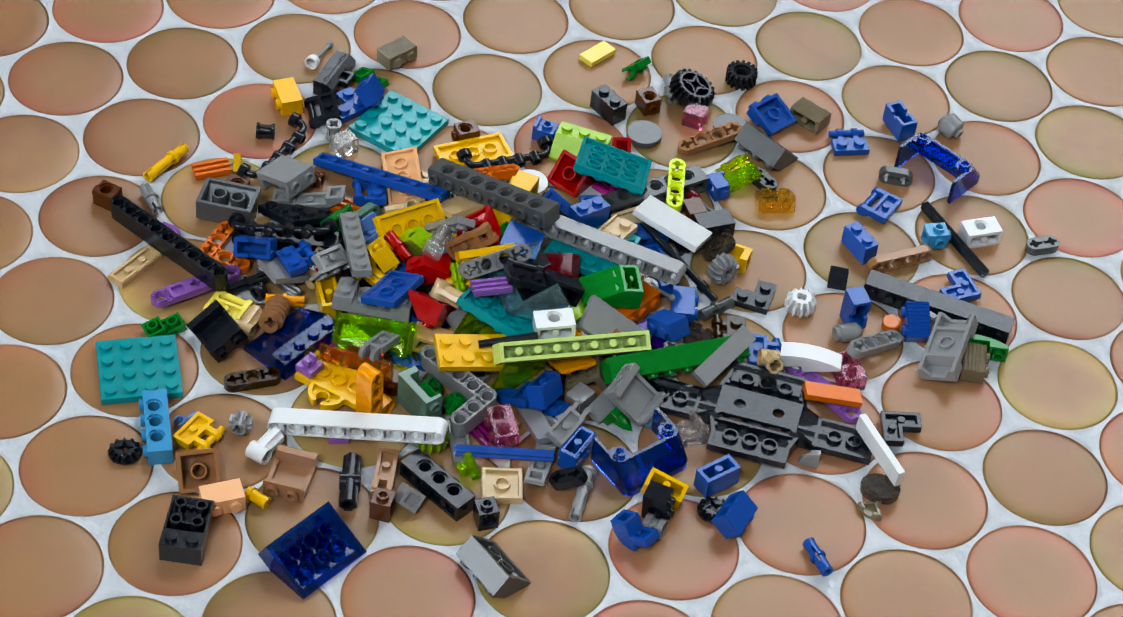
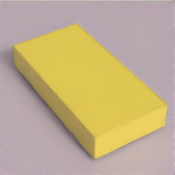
M602 41L581 53L579 59L588 66L593 67L614 55L616 49L607 42Z

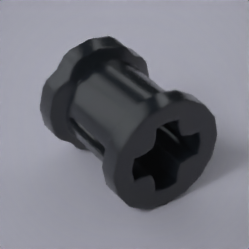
M257 122L256 138L271 137V139H275V123L266 125Z

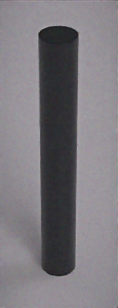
M533 332L478 340L479 348H486L501 342L538 339V333Z

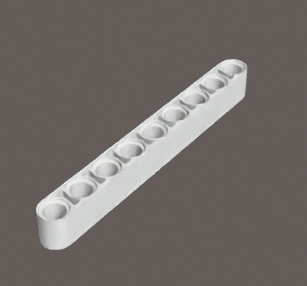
M277 407L271 411L267 429L276 427L283 435L438 445L442 444L445 440L448 423L440 417Z

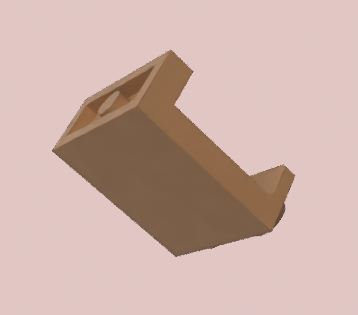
M278 444L275 462L268 478L263 480V494L303 503L318 468V454Z

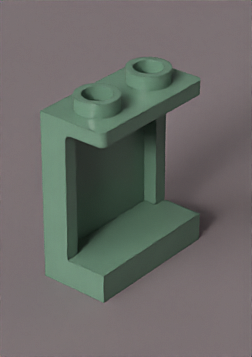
M413 366L398 373L397 401L412 416L441 418L443 396L440 393L433 397H429L419 386V369Z

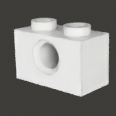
M995 216L961 221L958 235L969 248L999 244L1003 233Z
M572 308L533 311L532 325L534 332L538 333V339L575 336L576 323Z

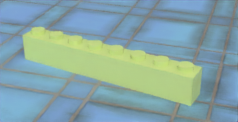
M649 330L501 342L492 345L494 365L629 354L651 350Z

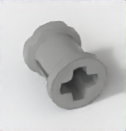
M337 118L328 119L326 121V139L330 142H338L342 138L340 132L342 122Z

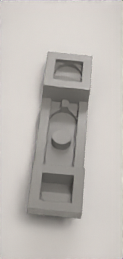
M346 185L328 186L327 192L298 193L292 198L287 197L285 188L274 189L271 201L290 205L299 204L307 207L328 208L344 201L347 187Z
M553 442L541 445L536 443L535 449L554 450L556 453L557 446ZM531 461L524 482L545 486L553 462Z

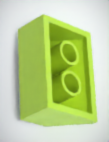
M562 121L556 131L548 159L557 161L563 149L577 156L584 136L608 145L612 144L613 136Z

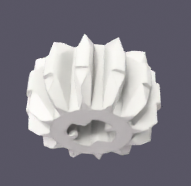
M802 287L800 290L794 288L792 291H788L784 305L787 313H792V317L798 316L801 318L804 316L808 318L809 315H813L815 312L817 299L814 293L809 292V289L805 291Z

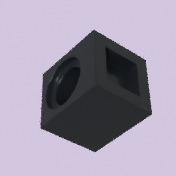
M495 497L474 500L473 518L478 531L498 528L500 511Z

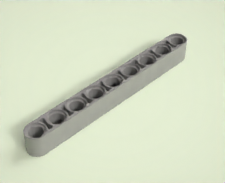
M562 215L547 229L526 222V226L544 233L549 238L619 265H638L640 273L671 285L678 284L687 271L686 265L677 259Z

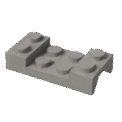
M353 277L340 278L333 294L332 309L409 323L412 308L409 296L395 309L362 304L360 297L371 287H359L360 280Z
M943 312L938 313L917 368L921 379L958 382L963 368L961 361L969 339L974 338L978 326L975 314L971 313L967 320L951 319Z

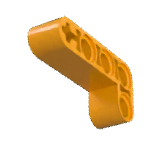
M367 362L362 363L356 372V412L390 414L394 409L395 400L383 393V372Z

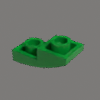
M178 312L163 320H160L159 316L141 324L147 337L176 335L187 330Z
M975 334L974 338L969 339L968 342L986 344L987 353H990V360L1006 361L1009 346L978 334Z

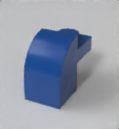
M623 509L610 520L617 538L632 551H636L639 547L648 548L661 537L658 529L643 526L638 512Z

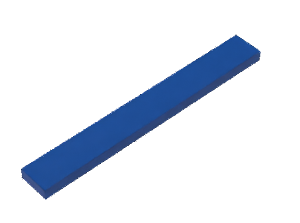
M324 152L313 159V165L428 200L439 198L440 203L450 197V191Z

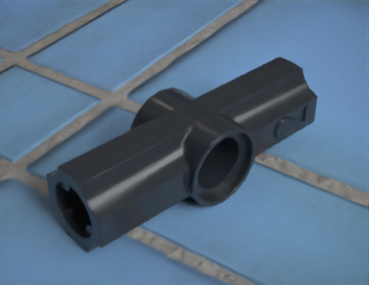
M349 452L344 455L342 472L340 471L339 507L344 511H352V509L357 508L358 491H360L361 456L357 455L356 452Z

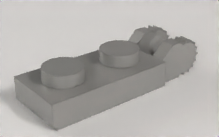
M382 330L360 347L358 356L365 358L370 351L369 359L375 362L379 359L380 355L400 342V335Z
M580 398L572 406H569L544 434L559 448L592 410L588 406L580 415L575 410L581 405L582 400Z

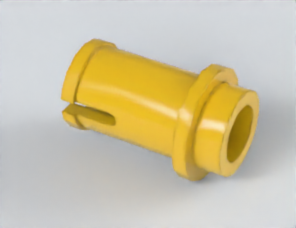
M249 486L244 492L247 502L251 501L262 507V509H266L271 502V498L257 491L256 487Z

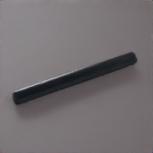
M923 202L921 210L933 223L945 222L947 229L951 232V240L949 242L980 277L987 276L989 269L930 202Z

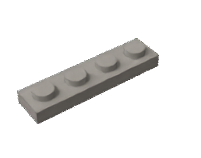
M455 216L425 223V230L433 233L435 237L450 235V233L458 234V231L466 232L467 229L474 228L476 220Z

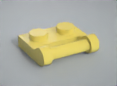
M226 290L216 291L205 304L203 310L217 300L231 317L236 320L237 318L241 319L247 309L253 306L255 302L229 294Z

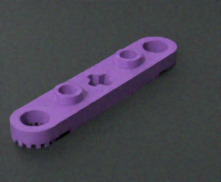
M232 264L225 266L228 273H234L232 276L228 274V284L236 282L241 278L240 267L232 266ZM191 277L165 286L164 289L153 291L151 293V303L155 307L162 308L213 289L196 277Z
M785 367L787 374L807 378L810 382L832 385L817 372H802L801 367H799V370ZM822 402L845 422L856 423L859 415H861V409L858 407ZM846 412H854L855 415H853V416L851 415V416H850V414H848V413H846Z

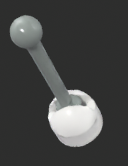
M328 42L318 55H309L305 59V65L311 70L316 69L320 64L319 58L328 49L333 47V43Z
M648 277L644 280L659 290L662 295L668 297L669 301H675L676 296L659 289V284L655 279Z

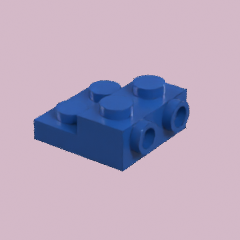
M777 93L771 96L769 94L766 95L760 102H753L748 106L749 110L746 112L756 127L761 125L769 137L795 124L797 121Z

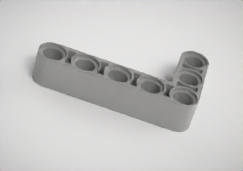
M427 345L421 349L422 368L453 392H459L467 398V402L451 414V433L456 437L467 435L496 410V391L469 371H439L435 347Z

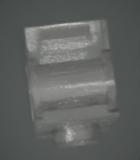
M347 128L330 136L329 149L333 155L346 158L358 152L359 138Z

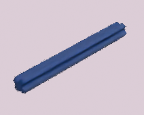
M455 444L454 456L542 462H554L555 458L554 450Z

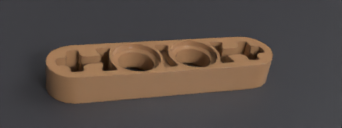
M729 122L685 137L678 142V153L683 156H689L733 141L742 129V126L738 122ZM714 134H721L722 137H721V138H715L713 135H714ZM699 139H704L706 143L700 144L697 141Z
M927 244L872 257L867 262V267L870 271L872 269L885 273L926 263L934 257V252Z

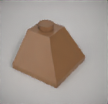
M217 448L174 451L179 494L199 492V486L221 482Z

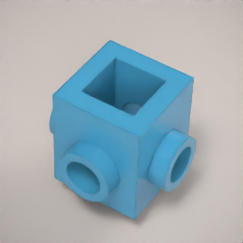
M945 222L927 223L923 226L921 239L923 244L929 245L931 249L947 248L948 241L951 240V232L947 229Z

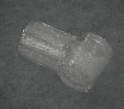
M445 224L439 225L432 237L427 239L421 253L438 262L453 235L451 228Z

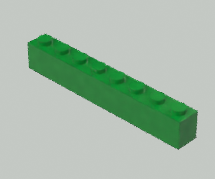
M730 336L608 357L600 362L605 385L612 383L624 364L634 362L640 367L638 373L643 378H648L649 381L660 378V375L672 377L677 375V372H682L683 374L692 373ZM749 347L735 361L744 363V359L751 356Z

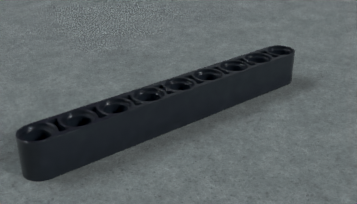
M119 195L111 198V215L115 221L211 289L224 291L228 288V270L225 266L126 197Z

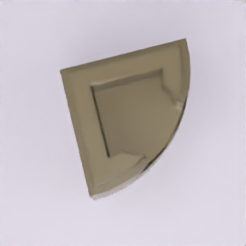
M878 501L858 502L857 508L863 516L871 520L881 521L882 514Z

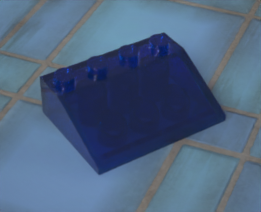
M299 307L287 316L282 328L272 334L264 332L244 346L243 350L266 367L275 366L281 370V378L286 381L297 372L295 365L310 352L315 353L317 350L324 353L332 343L336 344L341 340V323L326 313Z
M328 501L266 546L258 555L273 574L304 599L367 551Z

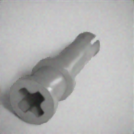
M590 465L581 466L587 473L588 479L583 485L576 487L577 491L568 516L573 522L581 521L588 494L594 487L593 480L597 477V470Z

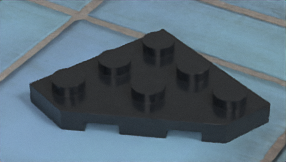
M267 201L266 204L258 205L259 213L284 226L287 223L297 227H304L306 224L312 226L319 225L321 221L333 214L330 209L324 207L315 208L299 204H282L274 201Z

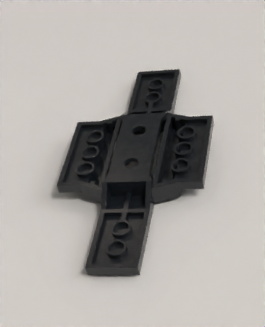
M735 360L731 363L727 376L719 385L703 388L664 377L651 381L645 378L657 392L664 391L666 393L663 404L656 409L658 412L708 425L709 439L706 446L708 450L730 454L731 456L785 469L787 459L797 447L807 450H821L823 454L866 465L870 463L872 452L855 429L856 426L819 417L807 408L802 387L804 381H808L807 378L783 372L771 374L766 368ZM741 402L744 403L745 406L743 408H738L734 405V403ZM775 411L783 413L784 416L778 418L775 417L773 413ZM729 417L741 419L743 422L729 419ZM748 422L758 423V424H760V425L763 426V427L756 426V425H752V424H749ZM767 427L780 429L782 432L768 429Z

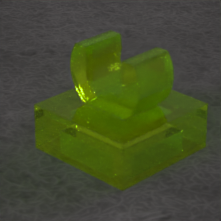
M471 451L464 453L465 461L456 464L461 478L467 477L469 474L473 481L481 478Z

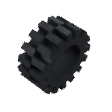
M736 60V63L734 61L731 64L729 63L725 78L727 85H730L731 88L735 87V90L741 88V91H744V88L746 90L752 89L757 80V67L755 68L754 64L750 65L751 62L745 63V60H742V62Z

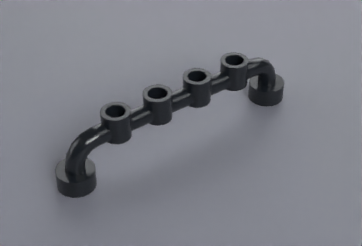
M293 112L288 120V125L294 128L299 126L300 129L298 131L295 130L288 141L285 140L278 151L275 150L268 161L263 162L261 168L286 152L292 155L296 149V142L300 145L303 144L306 139L307 125L301 120L302 116ZM242 163L238 168L237 175L242 178H257V171H252L250 165Z
M542 136L537 140L539 148L544 150L542 152L534 150L529 154L522 155V153H516L511 157L502 155L492 160L484 158L480 162L470 160L472 154L469 148L460 149L456 156L459 162L465 163L466 166L472 169L513 163L521 168L525 166L526 161H531L532 165L535 166L540 164L542 159L549 156L553 142L550 136Z
M237 212L233 213L228 220L231 228L245 231L249 236L254 235L255 232H263L267 237L273 236L274 233H282L286 238H290L293 234H301L302 238L309 239L312 235H332L338 227L337 222L332 218L325 219L321 228H313L310 224H306L304 227H297L291 223H287L285 226L276 225L273 222H268L266 225L257 224L255 221L244 223V216Z

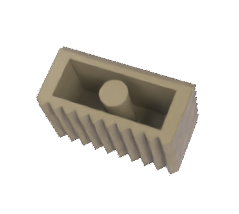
M405 36L394 39V41L377 48V62L381 63L388 71L399 68L402 64L408 61L412 62L417 58V46Z
M802 97L790 108V111L797 119L796 122L812 131V133L817 134L829 125L831 113L819 107L811 100Z
M968 342L961 361L963 368L959 380L982 384L984 378H988L989 367L986 364H989L990 353H987L986 344L979 345V343Z

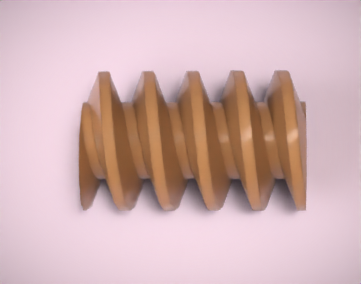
M273 295L268 299L258 321L263 331L272 334L282 328L291 309V303L287 297Z

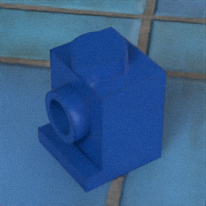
M539 115L533 125L532 139L537 141L542 136L548 135L553 142L559 124L542 119V116Z
M719 171L707 174L709 177L707 192L713 201L727 199L730 196V184L725 180L724 172Z

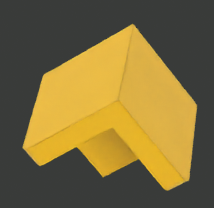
M732 242L729 255H732L739 264L738 272L744 274L750 264L753 249Z

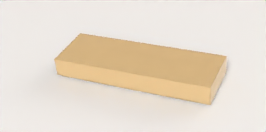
M147 245L108 275V280L123 289L160 261L162 253Z

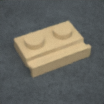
M615 214L598 229L628 240L637 232L638 225L623 217L619 218Z

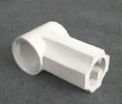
M270 428L258 441L253 440L249 443L245 456L263 466L266 465L278 444L284 441V435L278 428Z

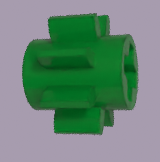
M459 392L447 394L443 400L444 404H446L444 406L445 412L451 415L467 401V398Z

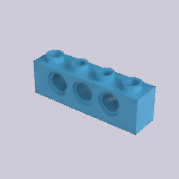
M167 389L143 390L142 399H139V411L144 412V414H140V424L145 426V429L141 430L142 442H146V445H143V457H148V465L173 463Z

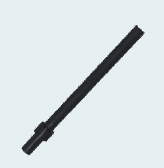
M641 221L640 225L670 257L686 265L687 271L685 274L695 283L697 290L701 294L704 293L711 302L716 301L718 297L709 289L710 286L706 281H702L653 227Z

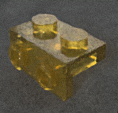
M762 188L761 191H755V198L759 201L760 213L795 212L796 195L789 188H779V191Z

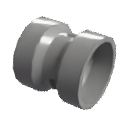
M647 513L642 524L644 527L658 529L661 536L658 539L660 540L666 531L668 521L663 518L658 519L654 514Z

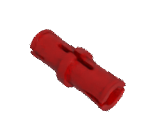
M393 230L388 231L384 235V239L392 247L394 254H397L406 265L407 260L413 257L406 248V243L401 241Z

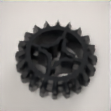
M683 69L676 72L668 86L672 98H675L676 102L685 106L687 110L691 108L693 111L705 110L711 105L715 95V88L711 86L712 82H709L707 77H703L702 74L697 73L696 70L693 72L691 69Z

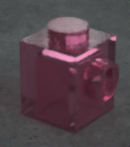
M689 101L683 111L681 125L702 131L704 125H708L710 115H708L709 107Z

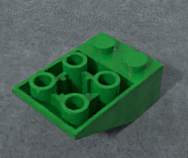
M617 265L578 278L585 291L582 296L583 307L587 306L591 295H596L613 308H640L644 290L638 265Z

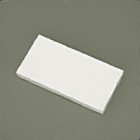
M652 195L637 206L632 213L633 216L693 253L708 241L712 235L711 231Z

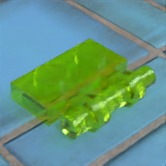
M747 153L734 157V160L727 164H721L720 168L715 170V172H724V178L730 184V193L762 177L761 172L752 161L747 164L744 163L749 160ZM736 166L739 167L738 169L731 172V169L735 168Z

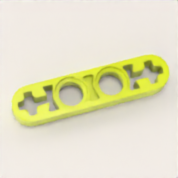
M675 158L669 163L666 205L680 212L683 204L686 164L682 159ZM672 178H679L680 181H674ZM676 190L679 191V193H672L671 191Z

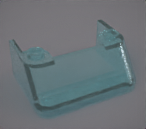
M538 241L529 245L531 257L524 261L525 263L534 265L538 263L542 264L543 267L551 264ZM521 249L520 252L514 253L513 256L520 255L524 257L523 253L526 250ZM504 268L489 273L491 278L506 276ZM558 283L526 300H522L519 288L512 285L513 293L499 295L507 314L532 321L533 311L571 307Z

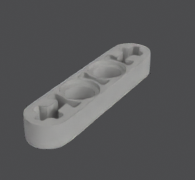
M516 244L464 261L459 265L458 272L463 278L473 279L503 269L504 266L499 261L502 253H506L509 257H514L517 261L524 262L531 257V249L526 244ZM520 248L526 250L523 253L524 257L520 255L513 256L512 254L520 252ZM484 259H489L491 262L487 270L481 267ZM466 266H477L478 270H471L470 275L464 273Z
M896 330L879 332L852 340L847 346L846 352L851 357L860 359L897 348L902 342L903 337Z

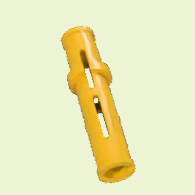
M181 143L174 150L168 151L164 158L143 172L145 180L152 182L171 165L177 164L179 159L189 153V147L185 143Z

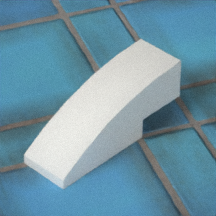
M782 342L780 358L784 363L783 367H801L802 372H841L843 359L841 354L804 343Z

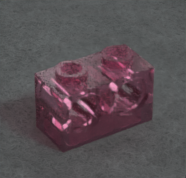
M846 350L836 352L843 357L841 372H830L835 378L836 385L860 389V391L865 390L868 376L859 360L848 355Z
M510 404L487 407L486 416H483L485 428L489 429L488 438L490 444L493 443L497 447H519L520 433Z

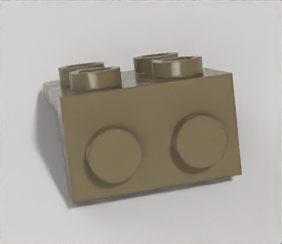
M594 356L592 358L596 360L597 365L587 370L580 369L573 371L571 374H565L564 383L566 390H571L579 382L586 385L595 381L603 392L609 385H605L600 362L608 357Z

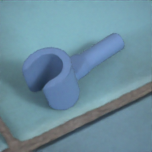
M198 411L186 417L183 415L175 416L173 420L174 425L177 426L179 424L180 429Z

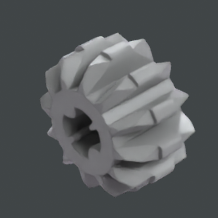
M723 252L721 255H716V258L708 265L707 273L714 283L725 285L726 282L730 283V280L738 273L739 264L732 255Z

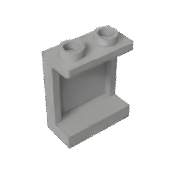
M281 155L256 172L260 188L267 189L272 184L285 188L289 198L294 197L316 182L313 165L285 155Z
M634 362L623 365L604 395L635 425L648 424L653 419V414L663 404L666 393L664 391L657 392L638 373L640 367Z

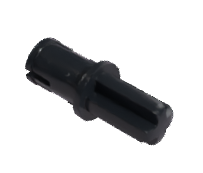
M261 271L250 277L244 276L242 280L229 284L228 290L230 294L235 295L245 290L249 291V287L255 285L257 281L265 284L267 280Z

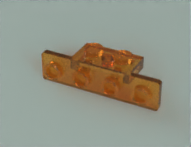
M324 343L319 345L320 360L354 370H358L362 363L367 362L383 372V378L390 380L393 378V363L384 360L383 354L374 362L369 359L370 351L367 357L360 358L358 356L360 348L347 345L345 349Z

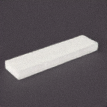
M866 414L859 415L855 429L894 487L900 485L905 474L904 469Z

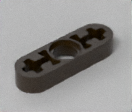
M275 366L229 373L224 377V389L230 393L276 386L281 382V370ZM250 377H255L258 380L255 382H250L247 379Z

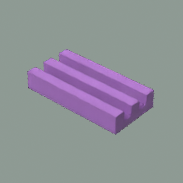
M506 276L470 280V288L474 297L513 293V286L508 284Z

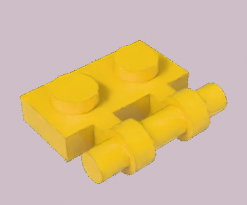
M198 411L172 436V440L185 449H191L193 446L197 448H211L210 446L214 442H218L226 430L223 426H219L217 429L213 428L214 420ZM205 434L209 436L206 440L201 439Z

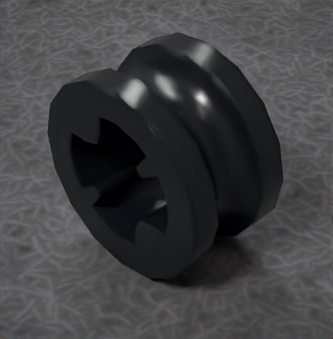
M260 281L249 287L250 294L257 301L261 300L268 293L267 288Z

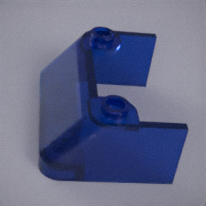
M917 133L899 146L894 167H900L919 153L956 177L952 181L947 200L949 204L979 181L980 173L972 163L926 133Z
M659 407L654 409L651 430L660 440L632 454L621 446L608 450L597 437L593 438L590 460L619 492L625 496H634L640 493L652 467L669 476H673L683 471L687 466L688 458L678 428Z

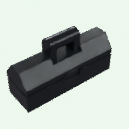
M336 50L313 80V94L320 95L331 91L335 93L340 86L347 88L356 77L355 73L351 72L356 66V60L350 54Z

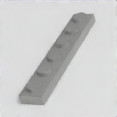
M354 212L339 213V223L352 277H371L372 268L359 215Z

